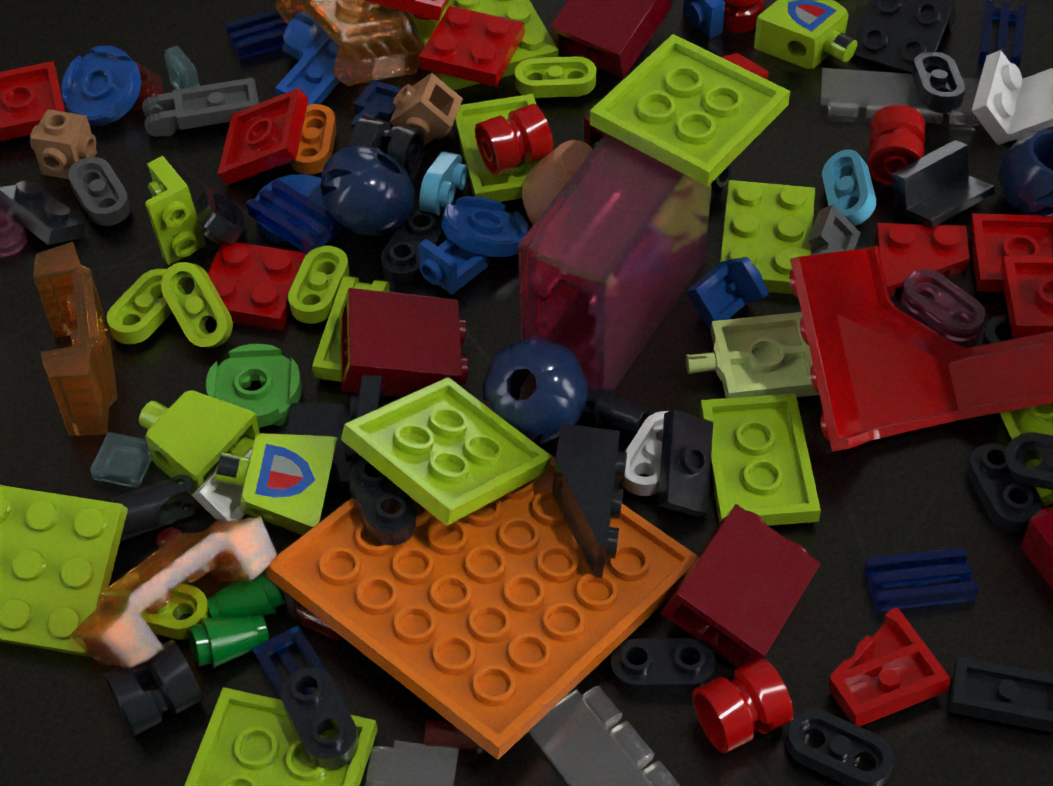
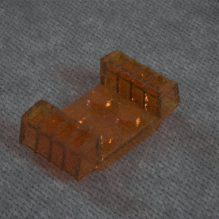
M276 0L275 7L287 24H289L291 19H297L295 15L298 12L307 11L337 43L339 47L333 74L347 86L362 82L368 83L378 79L384 80L389 77H399L400 75L416 74L420 65L419 55L424 47L412 33L409 20L401 11L364 0Z
M70 242L36 254L34 280L54 338L71 336L72 342L71 347L41 352V358L69 436L108 434L109 407L118 399L110 333L91 269L80 264L74 243Z
M259 516L254 519L249 517L245 520L240 518L237 521L235 519L230 521L223 520L202 532L179 534L102 591L98 596L96 610L70 634L71 638L99 664L106 663L107 665L113 664L114 666L120 665L131 668L158 654L164 648L140 613L145 610L147 614H151L165 606L175 596L171 590L186 578L189 582H193L210 572L215 581H252L277 555L261 517Z

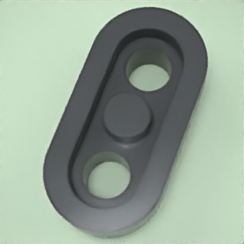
M88 157L77 161L70 167L68 177L72 191L93 223L100 226H111L127 218L131 210L127 192L106 160L99 157Z

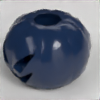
M1040 130L1024 134L1002 158L998 180L1003 194L1012 209L1023 215L1053 216V130Z
M353 145L342 148L335 153L323 167L320 184L323 205L347 229L364 237L390 235L405 224L415 205V189L413 181L404 167L399 165L392 156L371 146Z
M536 337L521 339L513 345L500 350L490 362L487 376L482 384L483 402L485 405L536 445H542L559 437L561 423L576 425L582 416L589 397L587 380L576 355L562 344ZM531 373L536 376L535 392L529 399L519 400L521 386L526 377Z

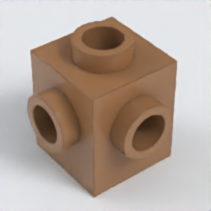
M431 73L414 86L407 84L398 92L393 101L396 108L389 123L393 126L398 124L422 130L425 145L435 138L441 140L451 130L463 98L436 75Z
M47 109L40 123L32 129L30 145L35 151L42 175L69 179L68 172L74 163L83 158L95 157L97 153L96 138L91 133L88 118L85 115Z

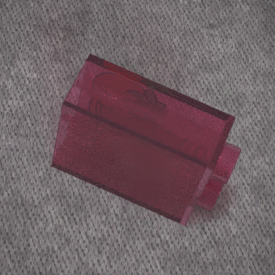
M605 134L518 244L521 339L544 338L564 345L576 355L588 386L600 391L606 388L614 390L705 261L711 184L706 186L626 143Z

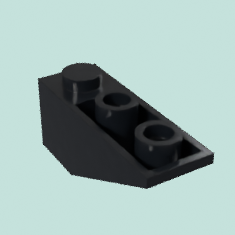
M561 423L552 494L594 577L602 578L605 558L615 559L619 528L609 527L610 518L620 519L623 489L614 488V481L624 482L627 452L618 451L620 431Z

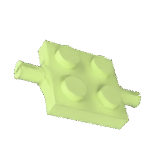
M802 312L712 321L711 337L714 346L713 352L686 354L687 373L715 371L722 381L726 398L796 393V397L820 395L815 391L811 382L810 370L813 362L810 348L804 342L800 332Z

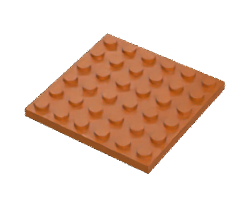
M552 456L553 458L547 473L448 526L443 524L411 497L416 508V529L408 541L399 545H382L372 540L363 526L352 499H349L266 564V575L273 583L494 758L499 760L672 596L697 558V555L622 504L620 519L610 518L609 527L619 528L615 559L605 558L602 578L594 577L552 494L556 458Z

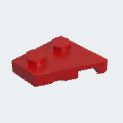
M895 607L890 609L885 615V623L873 637L867 635L856 646L855 654L850 659L844 660L829 676L828 690L849 721L860 727L948 692L950 676L899 608Z

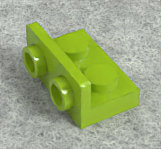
M162 155L147 163L153 180L148 184V188L153 198L147 200L145 206L163 259L170 265L205 247L206 243L201 232L189 188Z

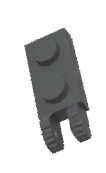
M252 78L176 89L171 93L158 94L155 97L152 95V97L144 99L142 110L144 115L147 116L146 120H144V126L147 134L149 133L150 136H170L178 128L183 130L230 122L232 114L257 105L259 101L255 79Z

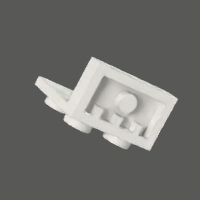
M1002 50L986 56L971 111L997 145L1012 140H1019L1024 134L1053 126V68L1022 79L1019 68L1015 64L1010 63Z

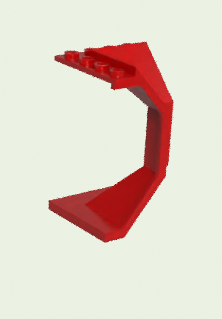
M878 246L790 259L792 266L789 276L790 286L794 295L799 298L803 316L800 320V332L804 342L810 348L813 362L810 370L811 382L815 391L820 394L823 408L821 428L825 438L830 441L832 452L850 449L875 439L948 422L1053 403V331L976 347H962L904 313L892 303Z

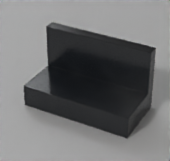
M957 140L892 173L894 211L931 228L995 194L994 185L969 176L968 145Z

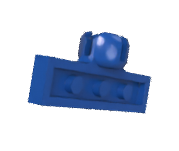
M353 0L333 22H325L322 18L309 11L298 12L295 15L297 19H291L284 32L283 38L285 43L282 48L287 55L299 62L275 87V97L300 88L308 97L307 105L321 104L393 22L395 9L364 0Z

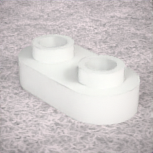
M660 411L650 415L644 421L625 451L627 452L624 482L621 483L626 490L635 495L650 496L659 492L662 441L660 440H662L664 413L669 411ZM640 474H647V475H649V476L643 477V476H639V475H640Z

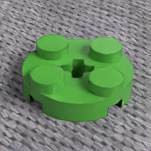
M247 344L229 351L230 358L223 361L219 366L217 361L213 364L206 378L208 396L256 413L259 428L269 425L279 426L288 422L290 406L293 403H298L302 394L299 368L292 357L290 361L282 356L281 349L273 345ZM256 380L260 381L262 387L255 391L243 389L250 387L251 381Z

